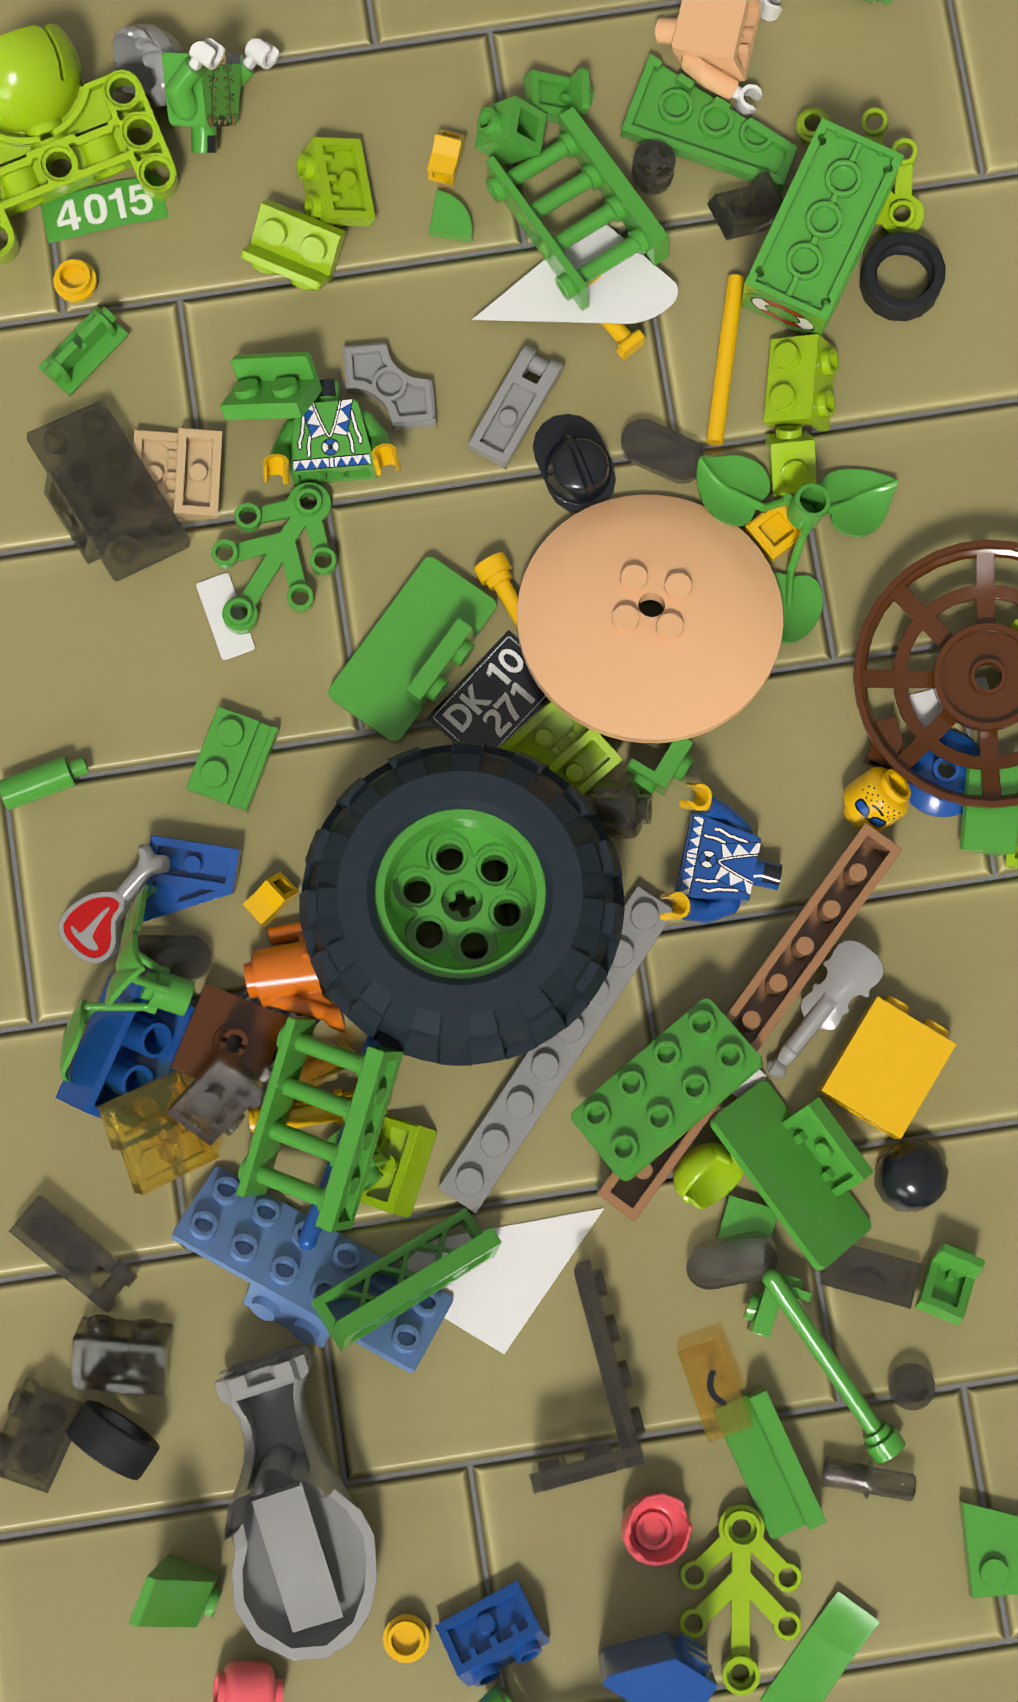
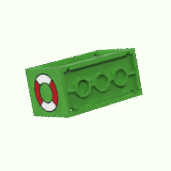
M822 118L744 283L741 307L800 334H819L823 336L894 186L904 154Z

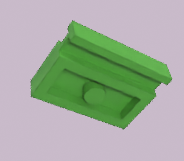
M218 706L186 789L194 794L248 813L279 735V729Z

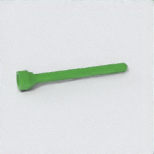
M774 1269L767 1270L762 1277L764 1285L865 1431L863 1433L865 1449L877 1464L891 1460L903 1450L906 1444L905 1440L894 1425H888L885 1420L880 1421L780 1273Z

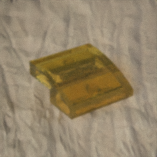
M173 1071L98 1106L111 1148L121 1151L134 1193L144 1195L220 1157L203 1113L179 1071Z

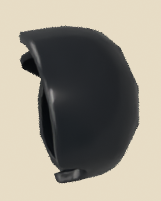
M905 1140L893 1146L877 1161L874 1186L882 1201L896 1211L918 1212L934 1204L943 1195L947 1188L949 1170L940 1151L929 1143L921 1140Z

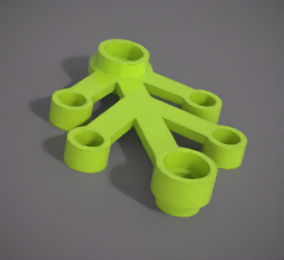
M808 108L797 119L796 128L798 135L807 145L810 144L816 130L809 131L806 129L805 126L809 119L818 118L821 120L824 118L831 122L828 113L821 108ZM880 108L868 109L861 119L863 131L866 134V138L883 145V134L888 128L887 115ZM873 116H878L883 120L882 126L875 130L868 128L867 121ZM901 138L892 146V149L895 151L904 146L910 147L913 150V154L909 159L902 161L896 178L895 194L892 191L890 192L875 226H883L889 235L896 232L917 233L924 222L923 205L912 195L913 164L918 158V150L915 142L909 138ZM900 208H906L911 212L909 219L905 222H899L894 218L895 212Z
M735 1504L728 1507L719 1518V1537L696 1559L686 1560L681 1565L679 1574L682 1583L687 1588L692 1590L701 1589L708 1581V1573L730 1553L731 1572L696 1607H687L681 1612L679 1625L684 1634L691 1638H699L706 1632L708 1623L731 1601L730 1656L722 1664L721 1677L724 1685L731 1693L744 1696L752 1693L760 1682L759 1668L754 1659L750 1657V1600L769 1619L774 1632L780 1639L785 1641L794 1640L799 1636L802 1629L798 1615L790 1609H784L751 1574V1552L772 1572L773 1581L781 1591L793 1592L798 1589L802 1582V1574L794 1563L785 1561L763 1538L765 1524L760 1513L750 1505ZM745 1519L749 1522V1531L745 1535L738 1536L733 1533L732 1527L736 1520ZM691 1566H698L703 1571L701 1579L697 1582H690L685 1577L687 1569ZM785 1568L794 1570L796 1575L795 1580L789 1585L779 1582V1574ZM697 1614L702 1618L700 1628L689 1630L685 1627V1619L689 1615ZM783 1617H792L795 1620V1627L789 1633H783L779 1630L778 1624ZM737 1664H743L748 1668V1674L742 1680H736L731 1676V1670Z

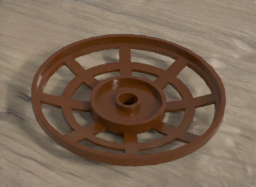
M979 540L958 543L934 551L912 563L888 584L874 602L862 625L855 650L853 684L856 706L863 727L877 752L893 770L898 772L915 788L939 800L964 807L998 809L1018 806V793L1001 795L999 770L1018 766V751L1004 756H999L998 730L1008 728L1018 722V631L1009 626L995 623L994 600H1003L1018 605V589L1004 585H994L995 558H1009L1018 561V542ZM976 558V585L951 591L934 600L927 607L907 588L918 578L938 567L959 560ZM976 600V624L968 626L954 635L936 618L940 613L955 605ZM895 601L913 621L907 627L899 643L893 670L867 669L868 653L874 633L884 613ZM924 631L941 648L933 671L907 670L911 649L919 634ZM982 666L994 667L1000 675L999 685L993 689L980 687L975 680L976 670ZM867 688L894 689L900 715L909 731L916 737L898 756L889 747L876 725L869 704ZM907 689H934L936 699L943 711L926 728L921 724L912 708ZM955 723L968 729L979 731L980 756L958 752L942 744L939 740ZM928 751H931L936 756L952 764L981 770L982 796L968 795L943 788L923 778L911 768Z

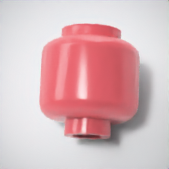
M232 1660L225 1665L223 1672H216L213 1702H283V1679L275 1678L273 1667L267 1661Z

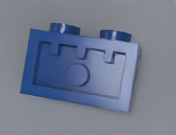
M518 1580L435 1625L457 1677L467 1686L475 1684L476 1687L491 1683L500 1676L501 1669L515 1661L518 1664H522L534 1659L542 1652L541 1647L550 1642Z

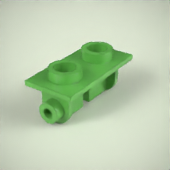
M97 306L45 359L38 369L67 395L71 396L129 336V333L115 322L116 317L107 308L103 307L101 309Z

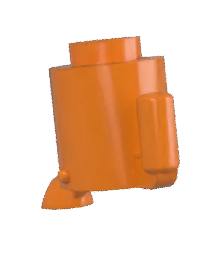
M296 922L269 928L268 939L271 945H282L253 950V962L244 963V977L250 999L259 997L263 1008L271 1006L325 1021L330 1028L346 1032L343 1012L335 1004L323 997L325 990L311 965L301 923Z

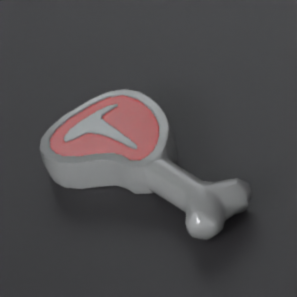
M140 844L138 846L139 861L136 868L117 889L89 894L76 901L66 910L58 924L59 934L64 943L76 956L84 961L98 964L109 961L118 953L122 936V920L130 909V901L153 875L170 870L171 863L168 856L157 855L150 845Z

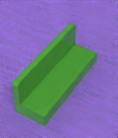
M760 1387L728 1402L725 1406L721 1405L715 1408L713 1411L714 1416L754 1504L764 1520L765 1528L770 1538L777 1539L804 1525L811 1530L826 1523L827 1521L767 1391Z

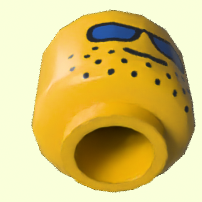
M880 766L870 768L850 782L844 789L845 817L854 827L861 828L867 823L878 832H882L903 818L908 812L909 798L911 797L910 786L906 779L893 769H886Z

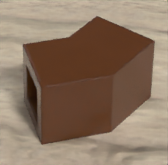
M897 717L875 721L887 744L898 756L903 740ZM868 736L870 746L863 762L873 767L880 766L892 769L877 752Z

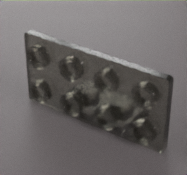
M104 401L95 402L27 433V442L47 472L44 494L87 564L101 559L112 579L120 581L189 548L191 543L189 536Z

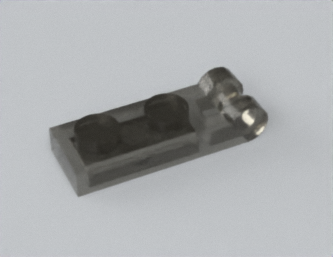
M38 1195L9 1230L13 1236L107 1313L118 1302L115 1297L124 1286L130 1287L138 1278L137 1273L116 1258L42 1195ZM100 1266L111 1274L102 1286L91 1279Z

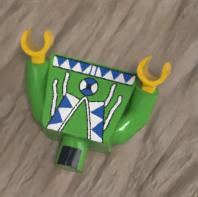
M333 379L320 380L323 390L316 398L315 403L310 406L302 418H290L285 421L272 445L270 455L266 456L262 461L264 483H268V479L273 475H281L283 484L287 485L290 483L291 473L295 486L306 482L325 484L377 479V476L382 475L380 469L389 464L394 465L396 471L401 470L396 447L392 445L390 435L371 412L360 410L358 400H341L339 382Z

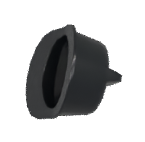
M569 414L555 416L543 423L535 434L533 451L535 461L554 501L565 510L578 513L592 505L609 500L613 494L616 482L614 467L601 436L593 424L582 417Z

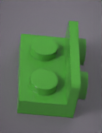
M304 351L235 355L231 360V364L238 383L233 386L231 392L220 404V408L225 420L302 418L323 390L311 354Z

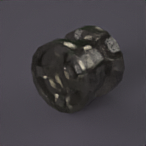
M648 140L642 143L635 150L633 156L632 181L635 187L642 193L657 195L666 191L672 184L676 165L675 153L669 145L659 140Z

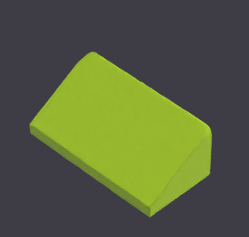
M385 1115L377 1144L389 1157L390 1161L380 1169L383 1177L375 1185L362 1193L360 1203L409 1218L412 1215L435 1143L436 1130Z

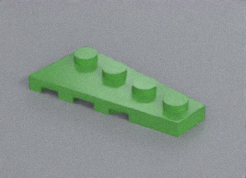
M650 53L622 125L620 137L782 192L798 147L755 119H746L731 109V104L718 96L713 98L695 86V81L682 73L679 75L675 74L662 65V60Z

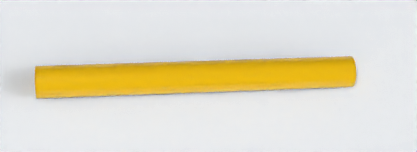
M738 274L728 275L706 437V443L715 446L723 445L745 281V278Z

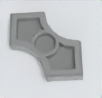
M386 343L343 346L347 393L366 395L381 404L390 416L393 431L437 427L432 380L414 378L401 371L391 360Z

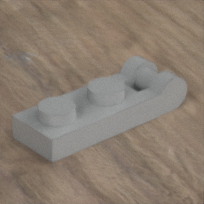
M525 345L470 439L468 450L507 470L551 390L559 381L565 365L555 359L549 362L538 356V350ZM529 371L541 377L537 384L524 378Z

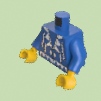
M687 783L686 787L694 791V801L680 800L679 806L682 809L698 811L699 814L692 813L689 820L675 892L661 894L660 899H668L671 902L672 912L660 914V919L663 921L682 919L708 924L735 914L740 905H746L750 898L752 885L778 890L783 864L759 860L758 853L761 838L754 835L753 827L730 805L713 796L708 786L700 783Z

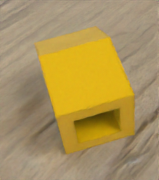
M440 129L435 134L433 149L427 167L428 180L454 186L461 164L466 135Z
M280 871L266 879L258 890L243 903V906L265 927L288 906L300 891Z

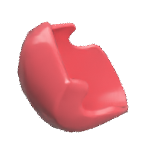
M663 1492L640 1495L627 1506L622 1516L621 1535L629 1554L636 1561L648 1566L658 1567L672 1564L686 1551L693 1526L684 1508L685 1504L680 1499Z

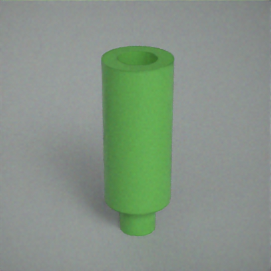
M64 755L0 779V795L6 808L10 811L76 786L75 778L90 773L83 756L68 761Z

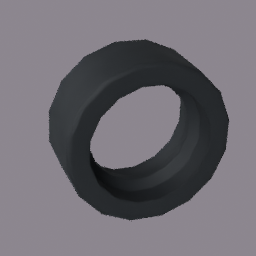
M896 232L884 236L871 247L860 272L859 288L865 303L875 314L890 321L906 322L921 317L933 307L945 283L946 265L940 250L929 239L917 233ZM893 255H905L917 260L926 269L928 274L927 285L924 291L912 299H900L887 294L877 281V270L881 262Z
M93 1400L84 1402L66 1430L68 1438L89 1457L113 1472L132 1480H138L142 1477L160 1449L157 1441L136 1423L112 1408Z

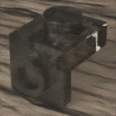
M765 171L758 173L748 186L715 194L707 205L727 241L765 231L773 223L783 199L770 174Z

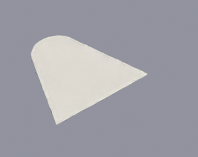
M605 225L569 247L563 253L577 270L625 239L610 226ZM636 253L602 274L601 278L588 286L589 307L582 311L573 298L568 301L561 294L555 282V277L557 276L544 259L472 320L638 323L654 318L667 310L677 298L678 287L671 278L657 266H654L644 255Z
M604 1208L493 1228L502 1241L495 1256L441 1289L453 1297V1303L444 1318L505 1354ZM468 1233L446 1237L444 1247L455 1250L470 1241L471 1237ZM439 1239L434 1240V1241L430 1242L429 1244H433V1245H437V1246H438V1244H439ZM417 1251L408 1260L406 1270L417 1273L435 1262L436 1255Z

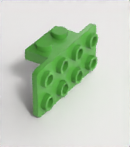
M434 557L425 558L329 687L328 695L330 699L390 742L397 743L401 741L430 700L435 703L444 693L450 682L446 678L456 665L461 667L468 660L476 646L473 644V641L496 611L495 600Z
M702 999L666 1031L656 1036L645 1049L630 1062L621 1066L608 1081L577 1106L571 1113V1120L616 1176L622 1181H630L762 1067L763 1060L713 1001Z
M760 1081L711 1118L710 1126L814 1269L821 1271L827 1268L871 1229L869 1218L848 1190L863 1182L874 1171L819 1097L792 1114L767 1081Z

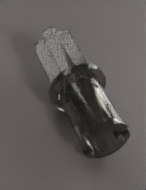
M828 1456L825 1458L822 1487L863 1493V1498L868 1499L869 1494L908 1502L914 1499L917 1480L916 1476L912 1473L874 1467L873 1461L869 1460L866 1465L834 1459Z

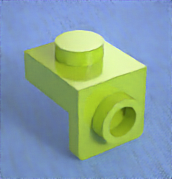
M786 425L777 427L776 433L765 435V444L769 449L770 486L773 496L785 495L786 493L796 494L798 489L805 484H817L815 439L808 430H802V427L798 425Z

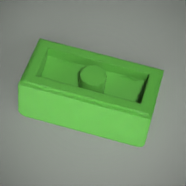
M1018 766L999 769L1001 795L1018 793ZM966 768L964 794L982 796L981 770ZM963 806L960 850L992 856L1010 855L1016 852L1018 806L998 809Z

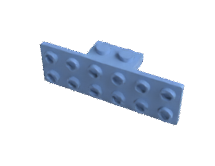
M215 1167L174 1229L172 1239L249 1282L250 1286L243 1304L250 1307L257 1317L266 1321H275L289 1329L298 1340L307 1344L314 1343L323 1348L330 1337V1333L312 1307V1300L383 1257L338 1232H329L324 1229L321 1230L316 1246L311 1250H303L298 1244V1238L307 1218L306 1214L268 1193L250 1197L236 1195L240 1182L238 1176L222 1167ZM395 1264L391 1266L400 1269V1267ZM383 1274L374 1276L370 1279L367 1294L374 1296L383 1294L397 1285L398 1278ZM363 1284L354 1288L353 1291L362 1292ZM439 1290L355 1343L401 1369L414 1373L453 1303V1297ZM340 1297L328 1304L327 1307L336 1321L358 1309L359 1301Z

